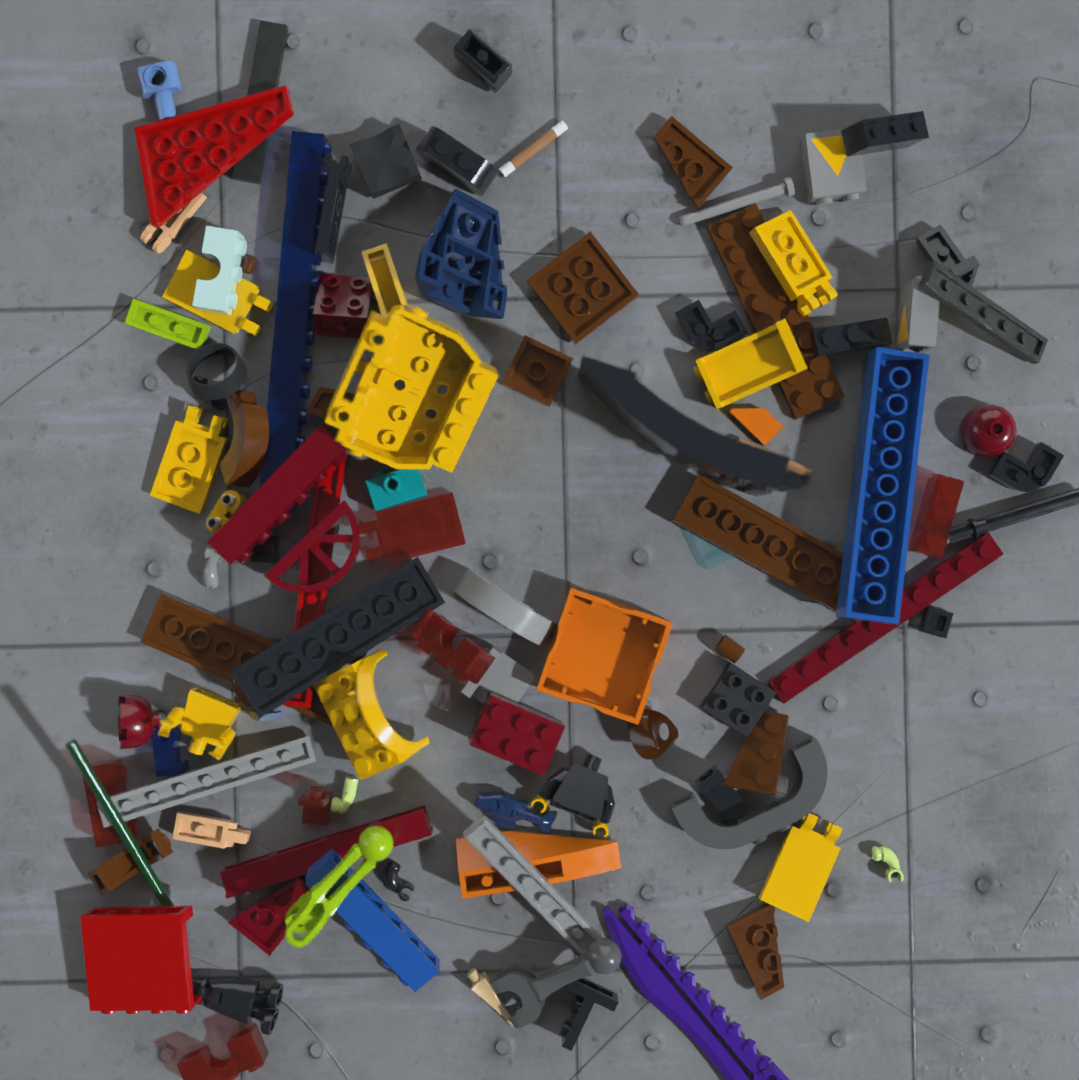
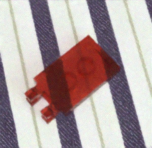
M453 492L376 511L377 520L359 524L361 535L376 531L380 545L379 547L365 550L368 561L386 556L389 564L466 544Z

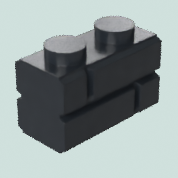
M472 28L466 32L453 48L455 59L494 93L512 75V63L504 56L500 57V53Z

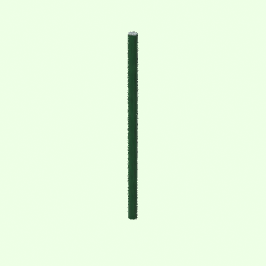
M76 739L69 741L65 746L161 906H174Z

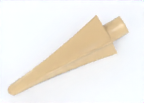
M475 968L471 969L467 973L472 984L470 989L494 1008L511 1027L515 1028L510 1021V1013L490 985L486 972L483 971L480 975Z

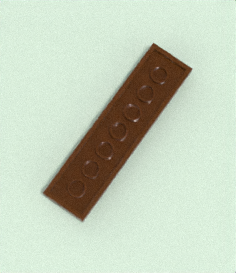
M754 204L708 225L707 230L754 332L757 333L783 319H786L807 370L778 382L796 420L844 398L845 395L827 356L814 357L809 332L814 328L808 315L803 317L799 313L797 308L798 300L791 301L749 234L755 227L765 223L757 204Z
M699 473L696 475L672 519L673 522L837 612L843 560L842 552ZM850 619L857 623L861 622V620Z
M161 593L140 641L145 645L234 683V677L230 672L231 670L277 643L274 640L166 593ZM315 688L313 689L311 708L287 706L333 726Z

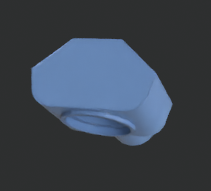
M163 61L137 68L142 96L145 99H154L159 121L177 116L173 95L182 90L176 63L173 61ZM164 77L162 84L155 85L157 78Z

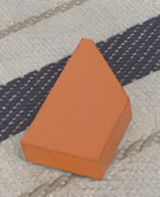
M737 408L729 411L762 446H765L783 428L765 408Z

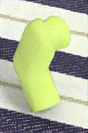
M345 776L342 797H334L332 799L331 810L333 812H339V814L347 812L356 795L357 777Z

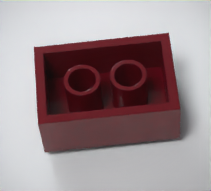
M489 691L468 737V742L472 747L544 776L563 734L565 725L561 720Z

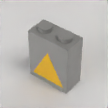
M842 129L806 133L800 141L808 204L816 203L817 207H824L838 200H843L845 204L859 201V198L867 191L863 156L847 157L841 134Z
M922 275L916 276V279L909 281L899 289L895 350L922 354L936 347L940 301L918 287Z

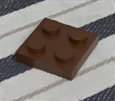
M525 335L502 384L550 407L573 358Z

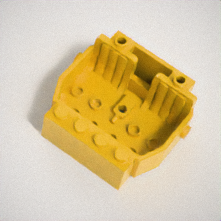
M393 305L388 317L372 310L329 404L325 423L337 427L335 441L347 447V451L355 456L362 457L366 455L395 469H430L432 465H435L452 473L499 376L497 369L481 361L479 354L457 329L427 316L428 312L419 307L413 306L410 308L406 305ZM376 334L383 336L381 344L374 343L373 337ZM364 348L374 352L368 361L360 358ZM355 371L362 375L353 401L344 398L343 395ZM397 380H402L405 386L399 389L395 387L394 383ZM440 385H446L448 389L445 393H440L437 388ZM434 409L436 415L428 417L426 415L427 410Z

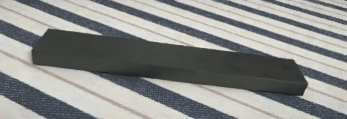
M260 20L247 96L278 88L288 34L287 25ZM269 136L234 165L232 177L234 180L261 184Z
M936 261L927 263L918 287L1031 364L1040 362L1048 339Z

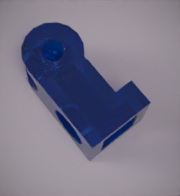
M177 726L172 728L168 738L159 736L160 727L157 728L152 735L157 777L182 774L189 771L188 760H181L180 729Z

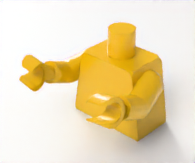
M195 687L189 691L185 708L175 707L165 720L160 719L161 727L158 735L169 738L170 730L179 724L181 725V732L192 737L187 749L189 752L202 755L208 743L216 746V749L213 752H208V754L220 760L235 737V731L231 726L242 710L243 705Z

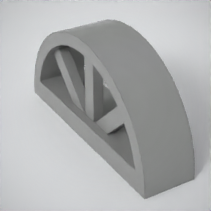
M467 568L454 589L460 597L537 645L544 646L557 625L551 619Z

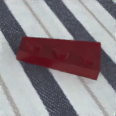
M303 876L293 878L232 918L228 923L270 956L286 936L285 916L287 911L303 894L310 891L305 880L306 878Z

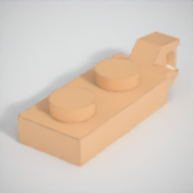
M179 811L176 815L172 839L225 849L226 847H234V842L240 844L249 842L251 830L237 828L238 823L232 822V820Z

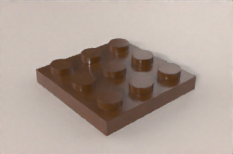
M591 231L527 280V283L575 345L639 297L638 292Z

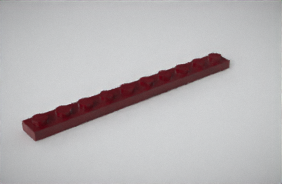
M989 532L982 534L979 538L973 540L903 588L899 624H884L862 620L860 623L853 622L770 678L768 683L777 692L776 695L783 704L1004 555Z

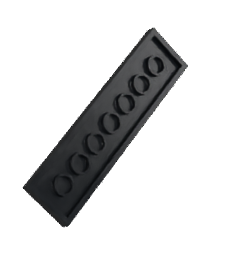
M416 557L230 672L260 719L441 606L445 601L421 561Z

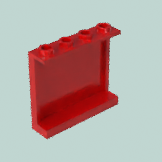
M192 905L93 907L80 916L90 1011H101L102 1014H111L116 1011H126L127 1014H135L140 1011H151L152 1014L176 1011L178 1014L190 1012L202 1000L201 996H193L186 921L193 917Z

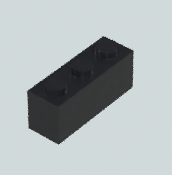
M923 111L864 119L841 130L847 157L907 148L929 138Z

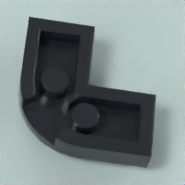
M700 300L675 312L689 341L702 350L715 351L722 349L748 334L736 310L714 322H711Z
M1038 442L1026 463L1006 452L1000 454L988 476L1015 491H1034L1045 486L1050 481L1064 455L1046 444Z

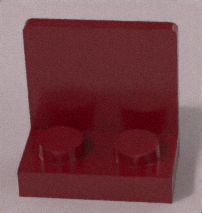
M320 275L313 311L316 335L360 338L369 318L373 290L369 277Z

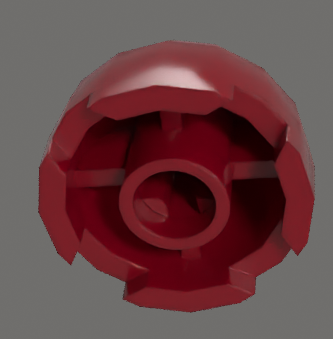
M989 404L981 405L968 411L961 421L959 433L962 435L966 450L975 456L987 458L998 456L1011 447L1016 438L1017 427L1010 412L1003 407Z
M136 695L118 696V706H120L118 716L120 749H132L146 744L152 737L153 729L159 728V713L153 712L151 703L143 697Z

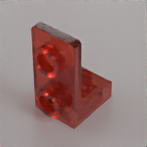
M312 786L310 790L307 789L298 798L297 804L303 805L302 823L328 826L330 824L333 792H327L325 787Z

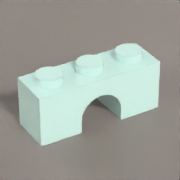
M206 226L202 253L209 259L219 260L221 268L217 277L212 280L197 279L192 306L199 311L231 316L232 309L236 308L238 302V295L235 293L236 286L242 279L241 257L245 256L247 250L245 237L239 231Z

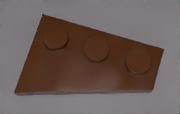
M673 116L668 119L654 136V141L696 210H698L733 167Z
M768 903L725 924L753 988L761 1000L784 988L781 955L778 952L777 943L778 930L775 926L774 918L775 906Z

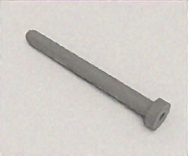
M787 177L782 180V184L682 215L679 218L680 225L693 224L786 194L787 197L795 195L793 181L791 177Z

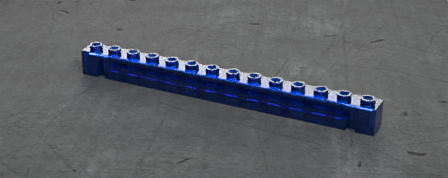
M292 131L267 402L269 441L265 461L261 469L260 487L305 441V436H302V427L307 425L308 410L304 409L305 399H309L310 383H307V372L312 371L313 358L309 356V349L315 342V330L311 329L312 319H314V294L318 290L320 280L319 276H316L317 266H321L322 260L315 252L325 197L323 196L324 186H327L329 170H326L325 154L326 152L332 153L331 143H328L326 136L321 133Z

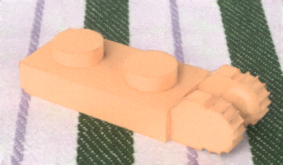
M200 193L161 227L155 228L150 222L140 236V239L145 244L150 243L158 235L159 229H162L163 232L155 241L152 249L156 253L164 252L171 244L172 238H175L207 197Z

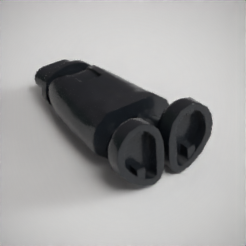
M207 976L204 979L192 978L193 996L202 997L198 1005H203L214 1012L246 1024H250L252 1018L260 1021L262 1033L271 1035L279 1014V1008L277 1007L282 1001L283 984L276 982L266 989L260 988V981L248 979L210 978ZM255 1001L265 1002L270 1007L256 1005Z

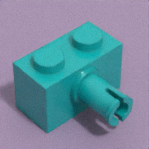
M385 469L372 473V479L366 480L376 512L429 496L420 469H397V471L388 474Z

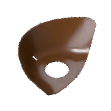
M644 708L639 725L627 721L632 745L636 752L646 760L655 759L665 753L679 737L676 726L667 716L658 711ZM662 723H665L669 729V736L666 740H663L659 734Z

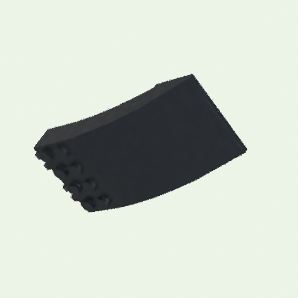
M582 356L578 371L579 377L618 421L667 457L692 470L717 479V484L730 489L732 487L736 488V486L742 487L743 493L756 497L758 495L771 494L773 491L786 492L802 487L803 477L798 475V473L795 474V472L787 470L790 457L734 440L713 431L685 416L656 396L636 379V372Z

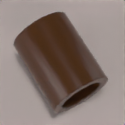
M726 634L715 646V650L732 663H736L745 651V648Z

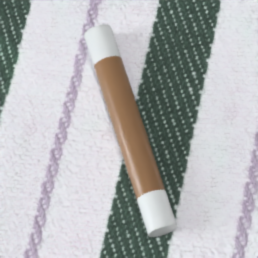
M561 120L500 167L499 171L504 178L564 133L568 129L564 121Z

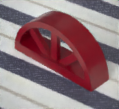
M345 500L310 531L264 577L280 588L297 593L320 592L344 579L357 560L361 543L358 521ZM346 516L348 517L352 535L328 534ZM318 543H352L349 556L341 569L317 545ZM310 551L334 574L331 578L314 585H308ZM300 561L299 585H293L281 580Z

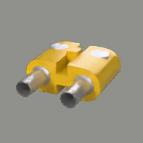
M225 491L206 520L208 530L216 533L247 501L246 495L240 491Z

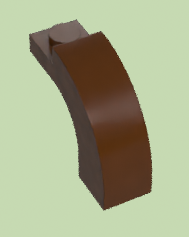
M238 390L226 397L233 418L234 432L230 449L219 465L226 485L250 488L258 477L265 461L269 441V421L266 406L257 404L254 392Z
M159 828L136 841L150 865L173 853L169 838L164 833H161ZM125 848L87 874L102 896L140 872V869L128 849Z

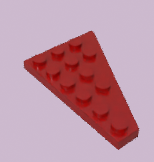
M286 85L134 128L150 220L155 228L161 227L294 115L290 90Z

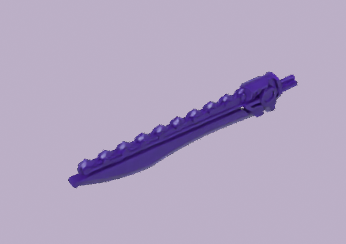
M628 904L622 905L618 910L642 940L641 943L635 939L610 907H604L603 914L612 940L619 946L621 960L634 983L647 1000L672 1019L704 1051L726 1080H749V1077L647 952L651 951L749 1069L751 1080H790L772 1062L770 1057L757 1055L756 1041L750 1038L742 1039L741 1024L734 1021L733 1023L727 1022L725 1007L719 1004L717 1006L711 1005L710 991L705 988H696L694 973L689 971L681 972L680 957L674 954L669 956L665 954L664 940L658 937L657 939L650 938L649 924L644 921H635L633 906Z

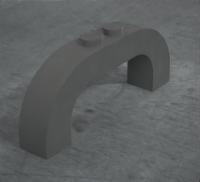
M812 736L789 747L797 765L798 777L795 786L787 795L727 823L709 818L702 811L696 796L692 792L669 803L677 821L691 838L705 846L716 849H734L751 842L758 844L766 840L767 835L775 831L781 833L790 829L792 823L802 819L815 808L826 787L827 763L819 741Z

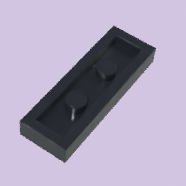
M887 318L821 327L809 331L814 357L892 344Z

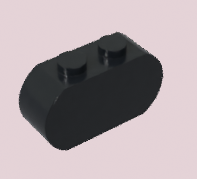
M435 126L430 127L416 148L417 153L426 162L478 196L484 195L498 174L495 167L485 158Z

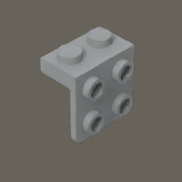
M493 645L490 650L485 648L476 660L479 663L477 669L474 672L469 670L461 681V684L464 685L461 692L469 698L473 696L484 703L488 692L492 691L518 703L533 682L534 674Z

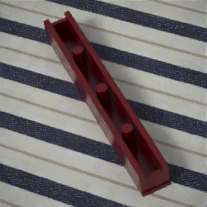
M422 805L226 866L225 870L220 872L226 892V899L305 875L308 868L332 848L343 859L354 844H358L361 833L371 826H381L387 829L392 835L393 847L431 836L434 828L431 826L426 806Z

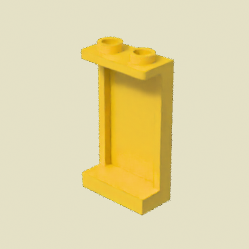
M786 319L780 320L766 329L705 357L696 359L697 366L693 367L699 382L704 380L708 388L704 393L709 405H715L716 409H720L807 370V366Z

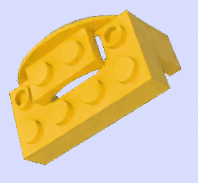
M383 648L333 672L313 685L359 780L402 763L429 744L428 736L417 742H410L402 738L390 726L381 711L374 690L373 675L376 664L388 655Z

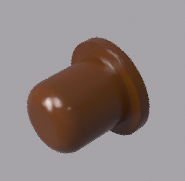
M250 254L242 256L244 258L241 264L242 272L252 274L256 263L259 264L260 261Z

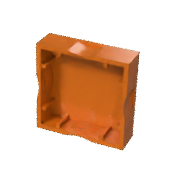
M570 587L536 686V691L572 703L586 704L604 714L639 725L651 690L652 676L658 662L661 660L673 622Z

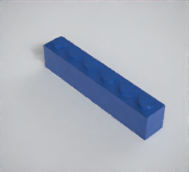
M333 848L308 868L305 880L309 889L322 880L342 860ZM349 867L325 895L330 896L354 870ZM361 879L348 893L335 912L343 918V922L349 930H355L361 936L363 944L368 949H373L379 955L385 967H391L397 973L398 979L404 986H409L416 992L439 973L440 959Z

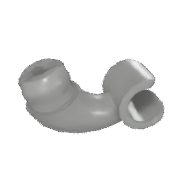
M211 546L206 547L205 561L207 562L202 581L206 588L212 586L214 589L219 584L217 563H221L223 557Z

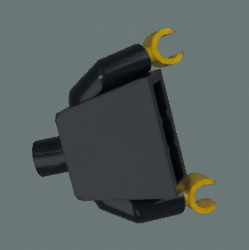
M587 754L583 766L573 763L570 768L562 767L547 779L540 790V795L533 798L531 807L534 806L535 802L540 801L544 805L540 813H544L548 806V800H550L549 805L592 822L593 835L596 834L597 828L602 827L604 828L603 838L607 837L609 833L607 824L610 823L615 808V800L612 787L608 784V777L598 773L602 759Z

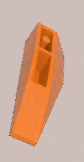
M512 830L500 831L551 884L621 868L618 842L616 840ZM465 837L456 838L458 874L462 899L517 891Z

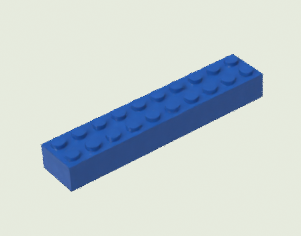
M876 347L866 355L836 617L884 624H899L930 356L928 354Z

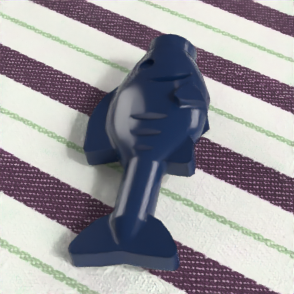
M479 791L474 805L501 827L515 829L516 821L525 820L539 825L543 834H550L551 826L557 816V811H549L541 815L526 810L528 807L527 801L518 800L509 793Z

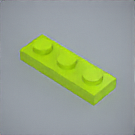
M134 298L124 323L196 350L205 346L211 326Z

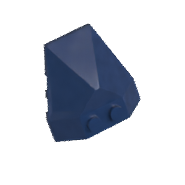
M458 189L453 190L419 253L415 281L422 297L463 316L493 319L504 318L507 286L503 285L501 270L505 268L504 260H500L498 245H501L502 241L499 214L496 209Z

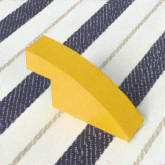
M387 243L362 251L361 253L381 314L388 317L393 305H406L409 307Z

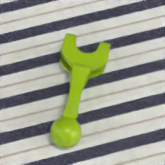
M371 826L365 829L359 837L358 844H354L346 856L334 869L312 886L310 891L303 894L290 907L285 916L287 926L286 939L290 945L298 948L306 946L321 931L329 916L335 913L348 893L366 874L376 867V862L382 861L390 855L393 849V838L387 829L381 826ZM361 856L365 858L357 869L330 896L325 895L354 862ZM307 931V933L300 938L294 937L292 933L295 932L299 934Z

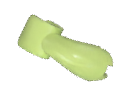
M874 846L871 850L872 858L875 861L882 860L889 865V868L885 871V878L891 883V874L898 872V880L902 882L904 875L900 871L899 860L896 854L886 846Z

